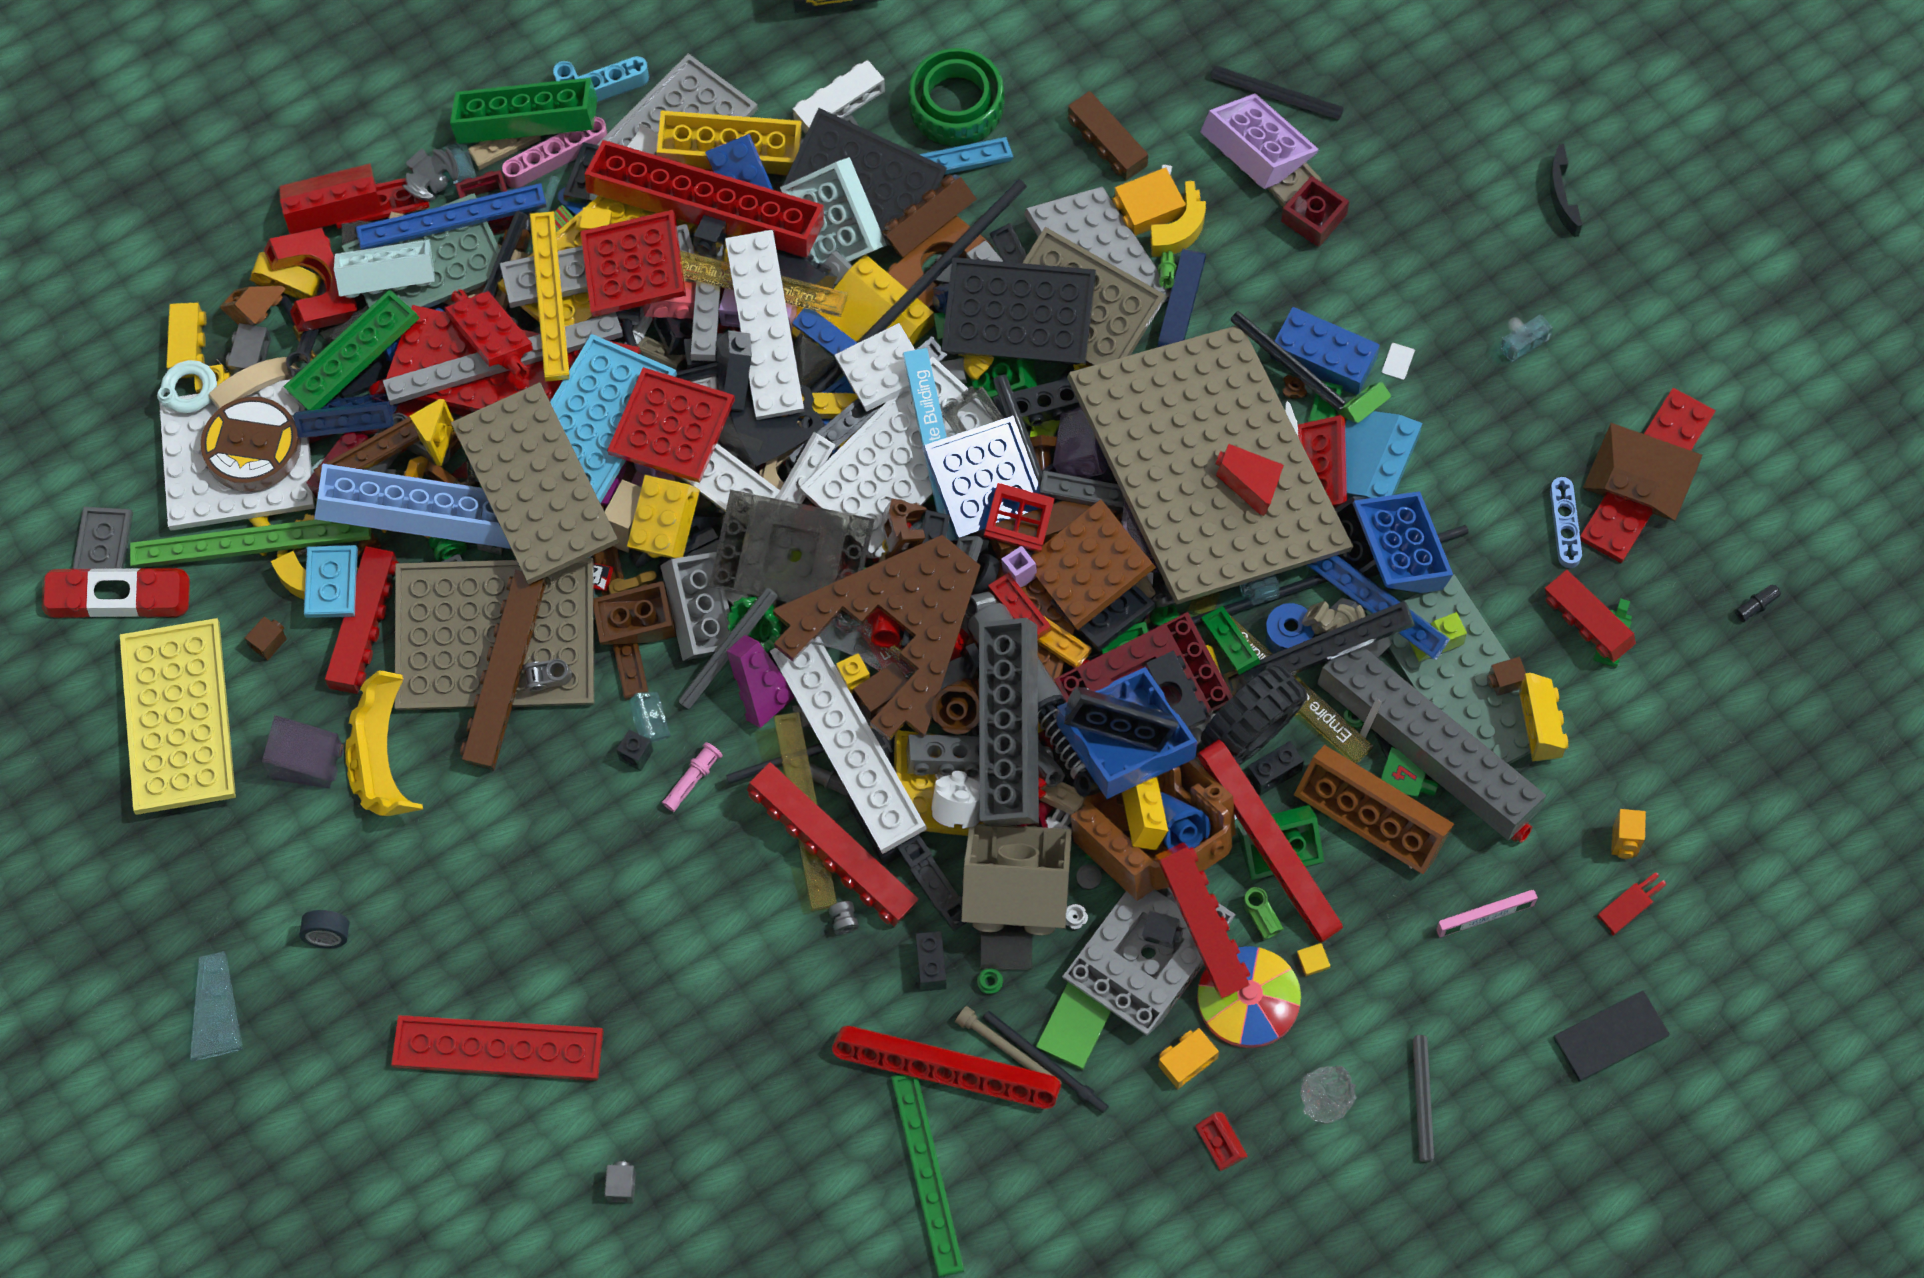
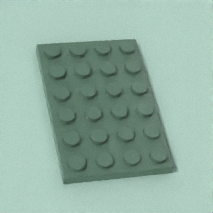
M473 193L443 206L475 199L476 196ZM488 222L390 244L397 245L430 239L435 282L422 287L416 284L409 285L402 290L384 289L381 293L377 294L364 292L363 296L368 307L370 308L388 290H391L410 308L412 305L430 308L450 300L451 294L455 290L461 295L458 289H462L467 293L485 286L500 252ZM359 239L342 245L344 253L361 250Z

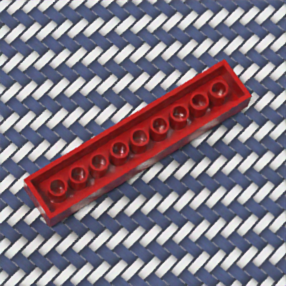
M602 140L585 172L586 192L655 213L673 210L676 219L695 225L700 224L704 215L726 221V234L732 236L773 230L776 249L806 258L824 224L823 204L606 140Z

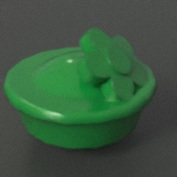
M1168 605L1155 608L1150 615V620L1159 627L1179 617L1180 614L1175 606Z

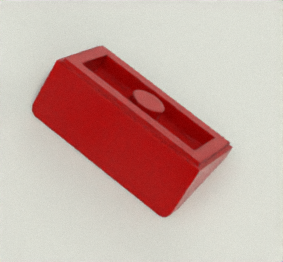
M1222 1112L1213 1113L1195 1126L1220 1171L1248 1157Z

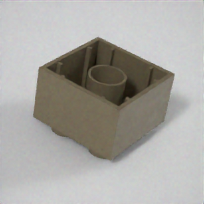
M977 824L970 827L964 863L962 922H973L975 929L984 932L999 931L1004 927V924L1024 926L1028 933L1035 935H1048L1053 933L1055 928H1065L1072 829L1010 825L990 827L986 824Z

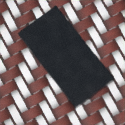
M1643 990L1554 1035L1553 1039L1576 1078L1581 1082L1669 1037L1670 1033Z

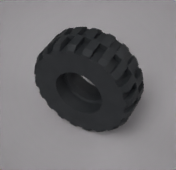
M1280 665L1269 667L1248 682L1214 715L1201 733L1202 745L1206 748L1219 739L1226 745L1238 765L1243 764L1273 739L1299 712L1307 700L1306 689L1285 667Z

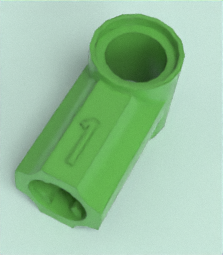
M1253 887L1246 892L1242 906L1244 911L1250 915L1263 940L1270 939L1283 931V927L1267 900L1266 892L1259 887ZM1250 897H1257L1261 900L1262 904L1253 906L1248 899Z

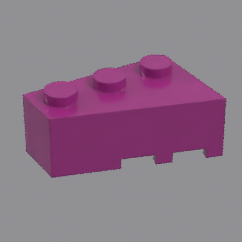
M744 635L727 650L734 678L738 682L740 699L745 706L746 720L761 728L795 696L787 681L759 641Z

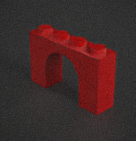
M322 228L270 238L264 249L272 271L292 266H306L315 270L325 282L326 292L324 294L297 300L290 310L298 333L349 322L357 311L354 298L339 296L334 272L335 256H333L330 248V240L325 236Z

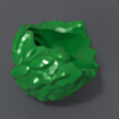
M742 597L740 600L733 602L732 612L727 614V620L730 623L727 625V629L730 633L758 597ZM773 603L747 635L759 641L767 654L775 648L774 643L780 638L782 628L778 618L773 615Z

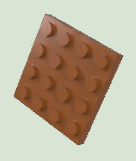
M1101 499L1042 546L1041 552L1035 551L1030 555L1036 563V577L1078 630L1156 568Z

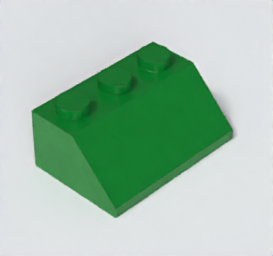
M1309 805L1271 814L1305 867L1324 862L1317 817ZM1240 822L1236 823L1240 846L1251 880L1274 875Z

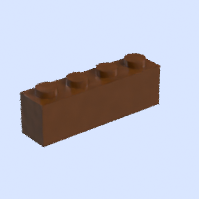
M1091 91L1068 105L1067 119L1070 125L1080 130L1084 140L1088 144L1091 143L1096 148L1098 155L1111 164V168L1116 175H1121L1127 181L1148 166V153Z
M951 174L941 180V186L923 194L921 197L923 200L916 205H909L904 209V215L899 219L894 218L886 223L884 226L886 229L881 233L897 255L904 257L977 199L961 176H952Z

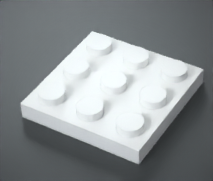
M899 323L835 354L836 361L866 412L910 391L903 352L915 349Z

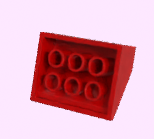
M371 163L280 186V201L290 234L305 232L382 212Z

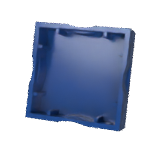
M1146 667L1115 680L1107 687L1095 692L1112 695L1121 700L1135 702L1141 706L1159 709L1173 715L1178 722V727L1160 753L1065 725L1067 702L1057 706V726L1106 799L1189 762L1196 757L1197 740L1181 717L1169 706L1163 691Z

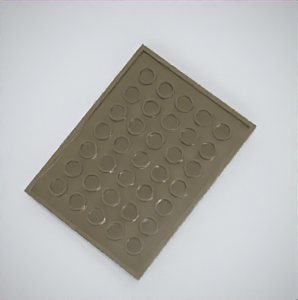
M585 558L545 577L547 584L524 663L561 659L571 668L572 678L565 685L529 692L525 690L527 685L526 674L522 670L512 707L594 705L593 558ZM517 560L396 564L395 673L403 675V682L395 697L396 710L474 708L475 697L477 694H481L483 686L480 684L482 672L488 669L490 662L487 661L488 650L490 646L494 647L495 644L494 629L496 624L500 623L503 614H500L503 599L507 600L509 594L507 590L508 579L510 576H514L515 570L522 571ZM556 668L553 676L561 677L565 672V668Z

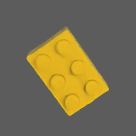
M645 475L627 547L647 553L652 558L662 556L675 559L683 557L700 489L689 484Z

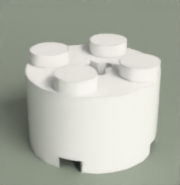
M954 771L952 775L938 779L935 783L931 806L933 818L937 822L953 828L954 824H963L962 828H970L980 822V782L967 777V774L962 771Z

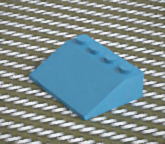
M1376 411L1370 413L1359 423L1347 420L1345 424L1347 500L1352 496L1376 498L1395 495L1420 436L1421 422L1398 414Z

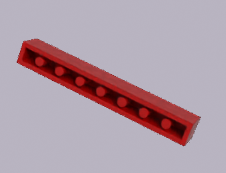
M771 762L750 781L747 788L749 797L755 803H761L767 809V813L775 821L779 820L784 824L786 831L792 837H798L810 854H816L823 861L822 863L827 870L837 873L841 877L842 883L848 889H854L860 895V899L868 907L872 906L877 910L879 917L885 923H891L895 927L915 907L919 899Z

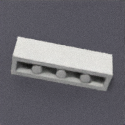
M868 60L862 64H857L844 76L837 77L827 87L818 89L813 96L797 103L793 108L794 120L801 121V129L807 134L818 107L843 119L885 91L884 78Z

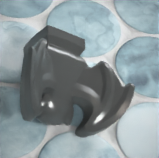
M447 147L446 151L432 150V157L428 156L421 149L406 162L413 174L406 173L407 185H403V187L411 195L423 201H433L435 196L427 191L429 185L436 194V192L444 190L447 182H450L446 176L442 175L444 172H448L454 182L458 179L457 161Z

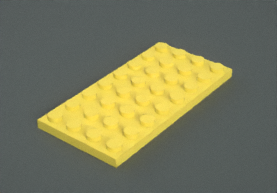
M218 618L120 634L134 813L138 815L236 798L221 631Z

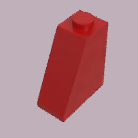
M1228 444L1225 452L1220 451L1216 459L1215 465L1219 466L1216 476L1257 513L1265 516L1284 465Z

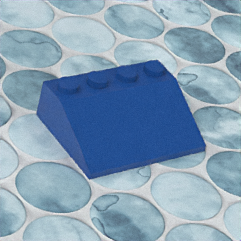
M1420 491L1355 500L1353 502L1385 587L1418 593L1439 591L1445 588L1453 573Z

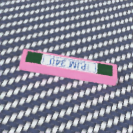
M1530 890L1440 920L1436 929L1439 938L1533 907L1537 901L1536 893L1534 890Z

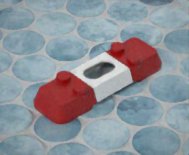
M178 568L53 569L48 571L43 578L42 610L46 615L53 618L180 617L189 608L190 578L184 570ZM99 581H126L130 585V593L125 599H98L94 595V587Z

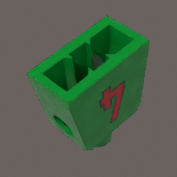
M1391 747L1381 777L1383 781L1416 801L1420 792L1434 797L1438 786L1436 781L1424 778L1426 773L1403 753Z

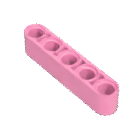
M595 117L593 130L558 134L508 159L502 166L506 184L511 188H520L577 159L583 142L597 145L607 135L604 120Z

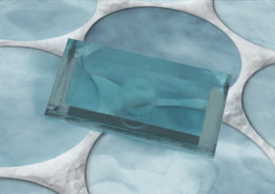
M658 692L636 693L630 699L629 704L638 734L650 739L651 743L669 738L671 735Z

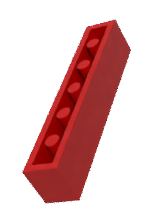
M365 546L356 576L355 616L343 618L325 678L329 689L358 694L360 686L362 687L366 680L365 668L372 661L373 650L371 648L373 642H377L380 630L378 625L380 619L383 620L385 617L386 598H390L392 594L393 584L391 582L393 575L396 576V564L399 563L392 551Z
M1181 843L1155 855L1217 994L1224 998L1249 986L1250 984L1247 980V977L1250 976L1249 970L1244 962H1239L1237 954L1240 953L1235 940H1230L1226 933L1230 928L1224 916L1219 917L1216 908L1219 907V903L1213 893L1209 894L1206 888L1209 881L1204 871H1199L1195 862L1199 861L1194 848H1188L1186 844Z

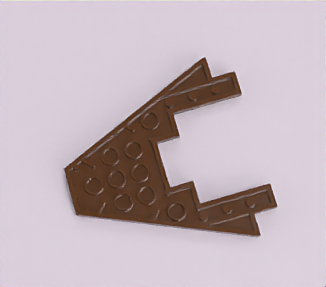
M940 535L775 608L773 615L789 628L774 643V647L794 662L841 610H844L862 625L879 608L914 637L900 652V657L917 671L871 720L870 726L888 741L905 723L924 738L932 718L933 700L941 690L980 565L945 536Z

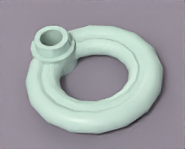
M187 360L177 363L162 378L161 387L157 394L158 400L164 407H169L177 412L191 413L199 411L210 403L209 393L217 387L215 373L208 365L200 361ZM188 374L199 376L203 383L200 393L191 399L180 398L175 390L177 381L182 376ZM170 392L167 397H163L165 393Z

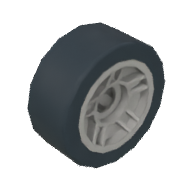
M309 911L302 916L299 937L303 942L319 948L341 947L347 943L350 921L344 915L334 911Z

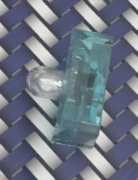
M1542 314L1526 324L1519 318L1512 317L1508 321V328L1511 333L1503 337L1500 349L1512 363L1550 339L1553 327Z

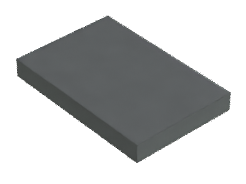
M83 507L73 569H124L133 511L131 509Z

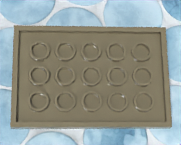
M1047 227L1043 229L1023 261L1025 264L1096 269L1086 362L1093 366L1131 355L1166 299V295Z

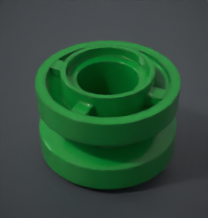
M430 537L428 541L431 549L434 550L433 553L436 560L441 562L457 554L461 556L468 548L467 543L463 541Z

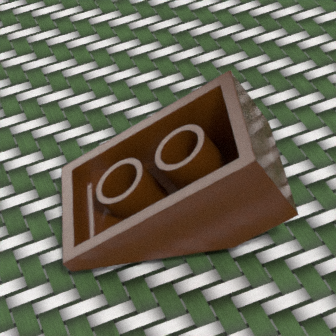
M664 581L593 598L594 613L601 645L657 642L677 637Z

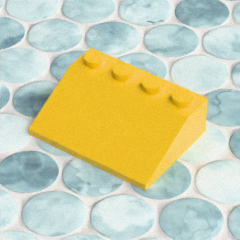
M865 254L847 271L828 296L836 305L828 315L837 328L857 342L908 290ZM917 298L888 328L899 323L911 344L914 345L934 326V312Z

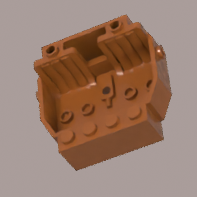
M1194 760L1158 775L1160 792L1166 793L1203 811L1209 818L1211 825L1209 836L1207 839L1204 837L1199 843L1200 845L1194 848L1199 861L1195 862L1199 871H1205L1227 856L1232 848L1231 837L1236 835L1233 795ZM1122 792L1106 799L1103 793L1087 796L1083 802L1084 807L1071 815L1074 842L1136 901L1153 890L1168 888L1169 885L1155 856L1168 849L1163 840L1156 850L1133 847Z

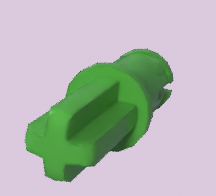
M1171 251L1161 254V263L1158 266V273L1160 274L1159 284L1163 287L1165 282L1164 288L1167 289L1174 285V275L1177 271L1175 257Z

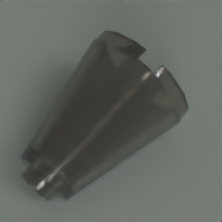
M801 332L799 333L793 344L799 383L809 388L835 366L837 361L834 356Z

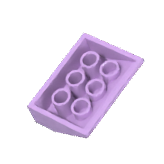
M1256 94L1210 110L1200 131L1225 156L1230 158L1242 171L1246 172L1264 189L1280 183L1319 151L1316 146Z

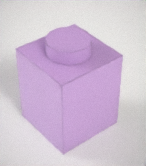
M1022 546L1001 559L1004 575L1009 572L1020 587L1037 578L1035 575L1037 573L1036 563Z

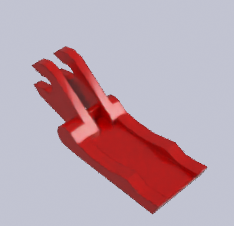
M1657 872L1641 884L1635 883L1598 914L1597 918L1602 920L1613 936L1653 904L1650 897L1664 888L1666 882L1664 880L1647 893L1643 889L1659 877Z

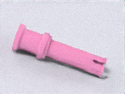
M705 742L703 744L704 748L695 759H691L687 772L662 801V804L670 811H676L680 803L686 798L701 777H705L710 773L709 769L714 762L722 758V753L710 743Z

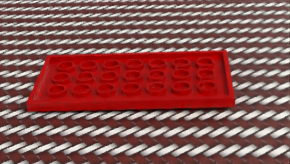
M412 305L411 309L416 312L420 319L401 335L386 379L477 352L449 319L446 312ZM522 330L528 338L540 334ZM582 349L567 353L569 370ZM542 360L525 365L529 369V375L526 379L521 376L522 380H517L513 373L508 370L415 399L428 402L444 399L447 406L475 412L539 382L549 401H551L563 380L545 381L544 363Z

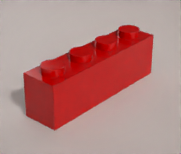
M1565 570L1545 587L1547 596L1545 600L1553 610L1558 609L1562 613L1563 619L1570 626L1575 625L1585 641L1589 642L1591 640L1596 645L1597 652L1603 658L1608 657L1614 663L1636 644L1634 633L1568 570Z

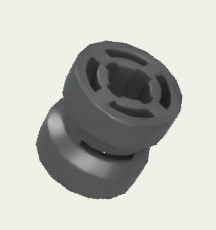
M851 901L839 902L828 908L830 917L834 919L833 928L835 934H848L859 928L857 918L853 916L854 906Z

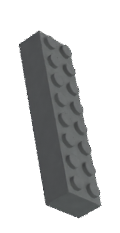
M1028 618L979 623L980 821L990 827L1039 823L1037 624Z

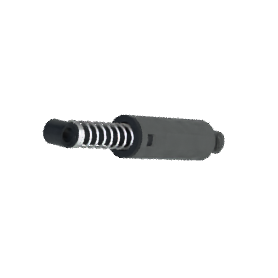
M989 592L971 595L965 617L969 619L967 624L968 631L978 647L979 623L1014 619L1007 607L1002 603H996L994 596ZM1038 657V722L1040 723V728L1046 730L1045 736L1051 738V745L1056 746L1055 751L1061 754L1060 759L1066 762V768L1071 770L1070 774L1074 779L1076 792L1082 797L1102 793L1056 724L1057 706L1066 703V699Z

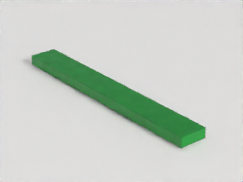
M904 1074L891 1077L938 1278L963 1273L964 1267L919 1079Z

